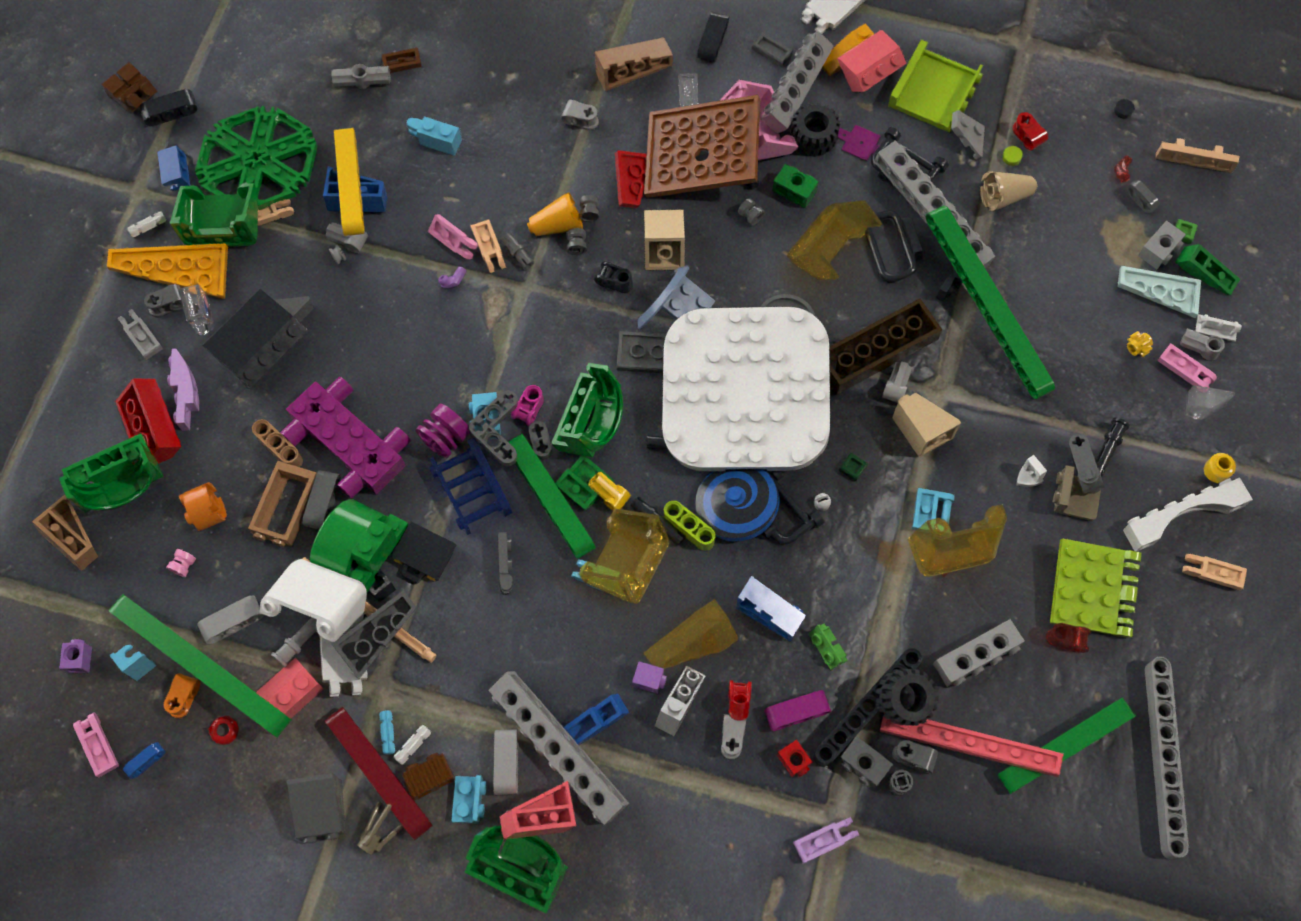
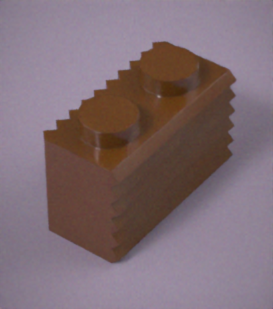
M434 753L426 758V762L420 765L414 763L406 768V772L402 773L411 796L415 801L455 781V776L443 753L440 755Z

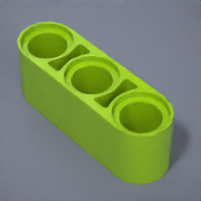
M677 501L666 503L664 506V518L682 532L686 539L700 550L708 551L713 548L715 532L711 527ZM670 510H676L678 511V515L671 516L668 514V512ZM688 522L693 523L695 527L687 529L684 527V524ZM706 535L709 536L711 540L709 542H703L701 541L700 537Z

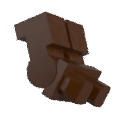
M130 62L117 71L119 78L113 74L101 84L110 98L116 100L125 110L130 112L135 111L141 103L147 101L158 92L146 76H143Z

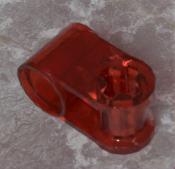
M1058 623L1047 631L1046 639L1052 646L1069 649L1078 653L1089 652V647L1087 646L1088 635L1091 634V629ZM1055 631H1059L1062 634V639L1056 636Z

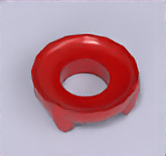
M223 716L215 719L208 728V731L215 743L228 745L237 738L239 726L230 716ZM222 724L229 726V732L225 736H219L217 733L218 727Z

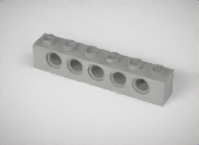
M819 31L812 35L808 34L802 42L804 44L795 53L796 58L788 66L787 74L782 77L779 82V88L771 96V102L763 110L764 114L761 120L776 134L788 129L794 115H796V111L801 106L833 48V45Z

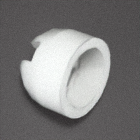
M820 493L815 497L814 506L817 510L825 511L830 507L831 498L828 494ZM824 498L827 499V500H824V501L818 503V500H821V499H824Z

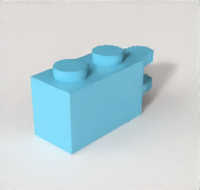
M424 117L423 120L417 118H409L407 120L410 135L417 137L420 145L455 156L462 142L458 127Z

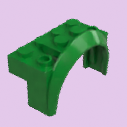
M588 363L586 370L589 374L580 372L551 444L561 452L593 457L595 451L605 447L619 428L623 413V396L621 385L609 366ZM599 400L612 401V403L600 402ZM595 405V411L591 423L587 430L584 432L592 409Z
M501 826L486 827L475 835L465 858L469 862L464 873L547 913L553 904L568 869V866L563 864L557 851L540 837L529 836L506 839L499 855L498 851L504 840ZM502 859L507 860V861H509V862H512V863H514V864H517V865H519V866L525 868L526 870H528L529 872H531V873L534 874L535 876H533V875H531V874H529V873H527V872H525V871H523V870H521V869H519V868H517V867H515V866H513V865H511V864H509V863L503 861ZM547 861H548V864H547V866H546V868H545V871H544V873L542 874V872H543V870H544V867H545V865H546V863H547Z

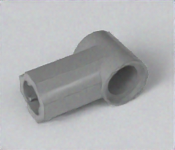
M336 223L328 225L325 235L328 240L342 244L354 253L361 251L368 238L366 232L361 235L344 236L342 225Z
M1187 328L1181 339L1180 346L1198 352L1204 359L1212 361L1220 355L1225 343L1219 336L1208 337Z
M902 361L895 363L882 398L898 403V400L905 395L906 384L912 370L908 363Z

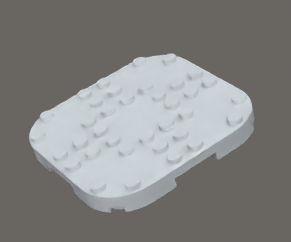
M795 307L704 308L690 311L678 318L667 332L664 342L662 430L666 446L671 455L683 466L697 471H725V469L792 471L812 464L825 450L830 434L829 339L822 323L808 311Z

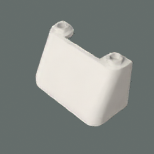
M298 559L288 566L262 598L259 613L274 617L280 613L282 606L317 619L316 629L319 635L335 642L363 621L367 592L363 583L306 560Z

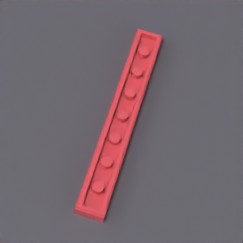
M883 716L880 732L1055 777L1060 775L1062 753L927 720L924 724L919 723L918 726L894 724L890 719H886Z

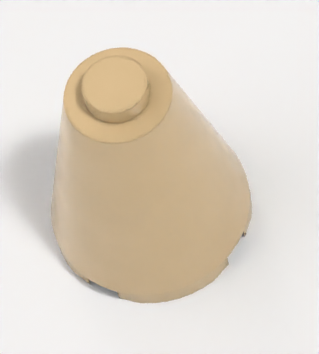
M994 171L986 172L981 180L984 181V186L980 187V194L984 206L990 207V211H994L1033 195L1037 189V182L1032 176Z

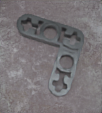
M510 390L502 392L469 424L471 435L504 466L515 464L517 453L515 448L494 428L518 406L517 395ZM505 398H507V399H511V398H512V402H513V403H512V404H510V403H506V404H505ZM491 410H497L500 414L498 418L490 419L488 413ZM483 418H485L487 422L482 426L483 431L477 430L475 432V426L480 427L484 423ZM492 437L499 440V444L495 447H490L487 444L488 440ZM502 446L507 454L511 453L512 459H504V454L500 450Z

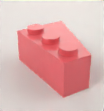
M568 781L501 815L500 822L503 839L563 833L575 827L576 821Z

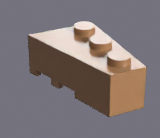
M66 495L62 496L32 521L38 532L81 571L98 557L71 501L66 498Z

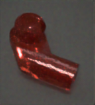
M1128 155L1124 156L1114 168L1117 178H1120L1121 182H1126L1130 179L1127 167L1132 163V159Z

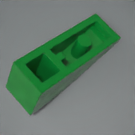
M1200 244L1185 246L1175 261L1188 274L1226 295H1231L1240 281L1239 277Z

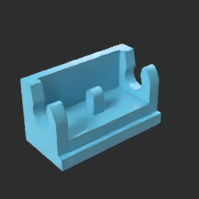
M126 645L117 653H112L110 657L120 670L136 681L157 666L145 654H141L139 651L130 658L126 657L127 651L133 648L132 645Z

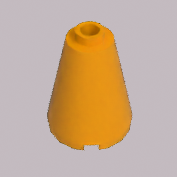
M570 192L565 193L529 218L530 222L527 223L531 234L534 233L536 236L564 233L573 228L583 229L579 211L574 205L575 202Z

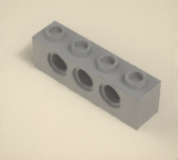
M1011 619L937 659L933 665L947 687L952 684L956 687L965 682V677L972 673L973 676H976L985 670L983 667L990 663L991 666H994L1001 662L1003 655L1008 653L1012 656L1021 650L1020 646L1025 641ZM993 641L1001 642L1003 649L996 648ZM975 651L983 652L985 658L979 659ZM957 661H963L966 664V669H960L957 666Z

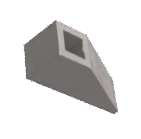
M686 666L661 708L655 727L675 736L706 675Z

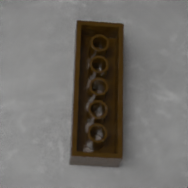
M920 298L829 347V381L831 387L838 395L937 341L942 328Z

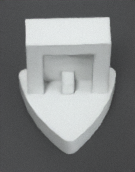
M1034 455L1028 458L1021 468L1017 478V486L1031 487L1042 484L1047 470Z

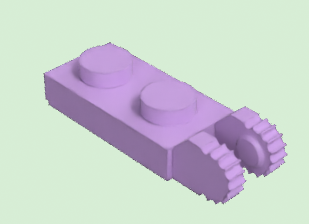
M851 817L836 824L834 822L794 841L793 843L803 864L859 836L857 830L849 832L843 837L839 833L838 829L847 827L853 822Z

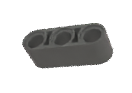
M323 470L317 472L303 516L304 527L318 530L321 528L333 510L339 490L337 484L341 481V474Z

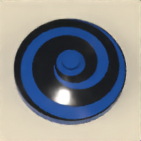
M725 469V471H711L703 479L697 490L695 504L699 519L714 530L716 537L726 541H744L760 535L772 524L777 515L780 500L776 483L766 470Z

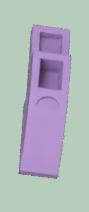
M172 349V355L169 357L171 372L167 377L168 386L175 392L174 399L177 409L173 414L174 423L182 431L190 430L191 411H199L198 389L188 364L177 349Z

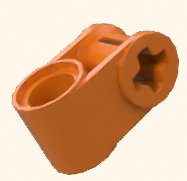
M180 673L176 674L168 695L164 700V709L175 718L186 716L199 691L201 681Z

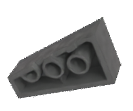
M404 590L332 644L358 680L416 610L417 607Z

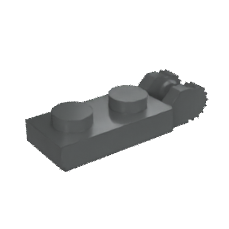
M500 532L498 534L500 592L507 595L511 593L513 588V578L508 574V572H512V559L507 557V552H511V539H507V532Z

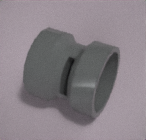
M593 195L581 197L579 200L580 207L582 208L580 210V219L586 222L596 221L599 218V210L597 209L599 199Z
M751 198L745 200L738 209V213L742 217H746L751 225L757 224L765 214V211L761 207H757Z
M573 228L567 231V240L569 241L567 250L570 254L580 255L587 251V245L584 242L586 239V231L584 229Z
M905 770L894 772L888 779L890 792L897 796L906 794L913 786V778Z

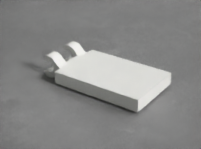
M811 0L806 4V9L802 12L804 17L801 20L808 24L814 17H817L819 20L816 23L818 27L815 31H819L822 34L828 27L831 29L836 28L865 0Z
M320 636L322 682H329L330 697H339V683L351 682L352 696L361 695V680H367V670L358 680L332 646L334 642Z

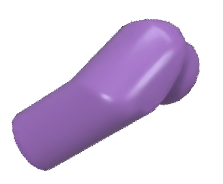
M459 266L453 276L441 275L438 280L441 287L448 289L458 286L466 274V270Z

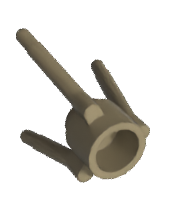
M379 801L376 803L368 823L359 837L361 840L357 845L371 855L375 850L380 852L382 847L403 828V825L400 824L381 842H378L380 837L375 833L391 809V804L387 805L370 831L381 805Z

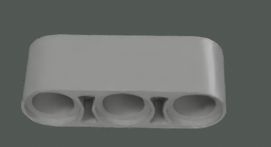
M247 596L202 619L197 625L205 643L213 644L263 618L264 614L259 613L260 606L256 597Z
M518 729L495 730L494 795H516L518 793Z

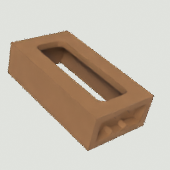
M277 461L248 527L255 539L260 541L268 539L280 547L285 545L293 546L303 522L304 512L314 484L316 472ZM293 479L303 482L306 486L287 531L284 534H279L268 530V525L287 481Z

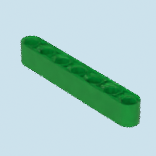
M520 434L509 440L508 443L515 448L517 453L515 465L574 556L580 559L596 549L587 531L524 435Z
M1122 697L1041 748L1062 753L1063 762L1135 717V714ZM1010 766L999 773L998 777L1008 792L1012 794L1043 773Z

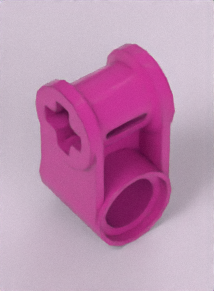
M536 385L526 387L518 401V406L511 413L512 419L517 418L525 422L527 426H530L535 421L537 413L544 402L540 387ZM533 394L538 395V398L535 400L529 399Z

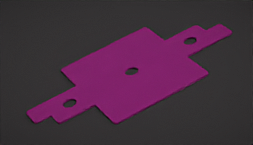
M855 125L852 132L842 128L839 129L838 138L846 141L842 150L867 161L871 153H874L880 146L877 144L881 137L880 135L858 125Z

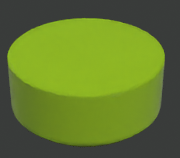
M1009 146L1004 150L1002 159L1007 165L1015 166L1020 163L1023 154L1018 147Z

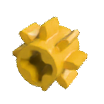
M1137 331L1127 339V349L1134 356L1140 354L1141 357H1144L1153 349L1151 347L1153 340L1147 333L1140 335L1139 331Z

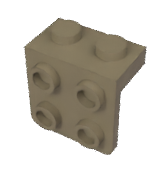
M1066 465L1062 472L1059 471L1057 474L1056 484H1058V487L1053 496V503H1055L1054 512L1090 521L1095 520L1101 490L1095 494L1083 493L1078 476H1073L1074 467Z

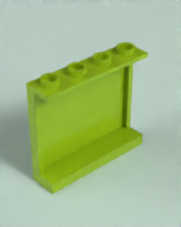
M921 40L890 96L888 107L950 133L952 115L957 110L965 112L969 103L967 99L972 98L976 90L974 85H979L983 74L980 73L983 65L980 64L977 71L926 50L928 42Z

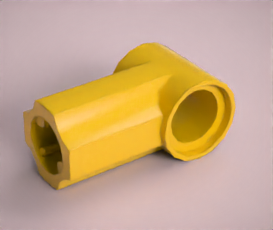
M598 472L593 476L588 485L604 499L607 507L617 513L631 497V494L625 488L613 483L602 472Z

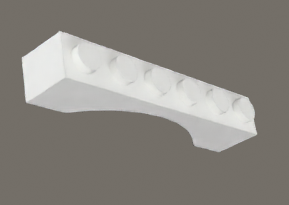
M1229 478L1219 483V486L1216 488L1209 486L1201 491L1202 494L1197 496L1194 493L1184 497L1180 503L1173 501L1165 505V509L1161 511L1154 509L1141 519L1137 516L1127 522L1128 525L1123 531L1132 548L1137 552L1154 545L1161 538L1169 522L1182 514L1201 510L1228 514L1245 507L1253 499L1240 478L1233 481Z

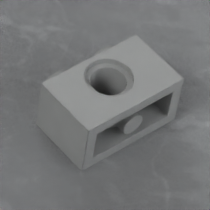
M1166 221L1143 246L1138 256L1155 269H1158L1161 264L1166 265L1173 257L1171 255L1173 251L1178 252L1184 244L1182 239L1186 234Z

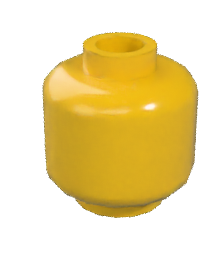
M1225 453L1213 455L1204 465V474L1210 481L1215 483H1221L1229 479L1236 470L1235 461Z

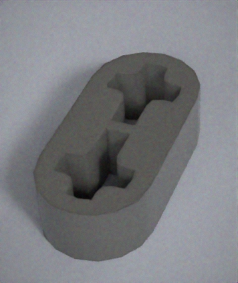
M1135 180L1127 186V193L1143 211L1151 213L1159 208L1160 204L1157 197L1140 180Z
M541 421L532 422L529 426V435L533 450L540 460H546L552 455V446L547 427ZM535 428L542 430L540 438L537 437ZM540 443L544 444L546 453L539 451Z

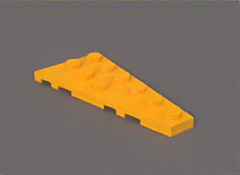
M225 243L108 249L107 267L111 271L166 285L177 284L182 289L225 299L228 246Z

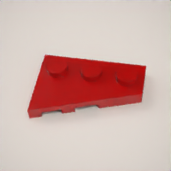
M616 151L615 163L619 206L637 208L640 205L644 190L647 154Z

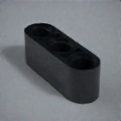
M714 12L710 13L698 47L697 58L716 62L728 27L729 16Z
M189 89L179 90L140 104L144 124L147 126H157L195 113L198 109L193 92Z

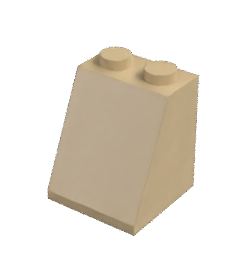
M644 210L645 270H675L683 267L685 256L683 210Z
M917 393L901 397L898 400V405L892 417L919 457L953 439L961 424L959 419Z

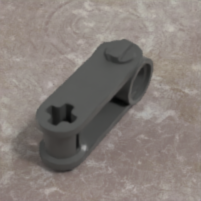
M1084 434L1073 435L1069 440V445L1083 493L1095 494L1105 487L1088 438Z

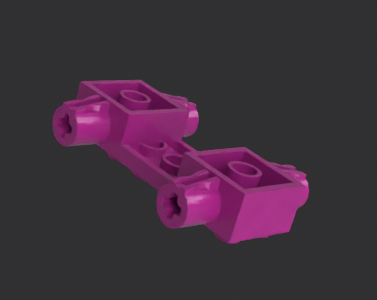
M339 376L326 389L315 381L289 405L286 411L292 421L280 433L293 446H296L309 434L319 444L322 443L335 454L350 471L337 484L349 498L352 499L365 486L377 495L406 466L398 453L411 440L399 427H395L382 440L341 403L354 390L346 380Z

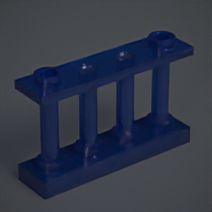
M475 438L468 440L469 448L466 449V452L437 465L434 457L430 458L432 466L429 467L433 477L439 478L458 516L455 521L460 531L464 529L467 535L471 534L468 527L469 524L495 511H502L505 517L512 514L511 506ZM469 459H476L478 465L475 466V469L453 480L445 481L442 472ZM478 476L485 477L487 481L484 483L485 486L456 500L454 499L450 491L451 489ZM487 493L489 495L494 494L496 500L493 501V504L463 517L459 507Z

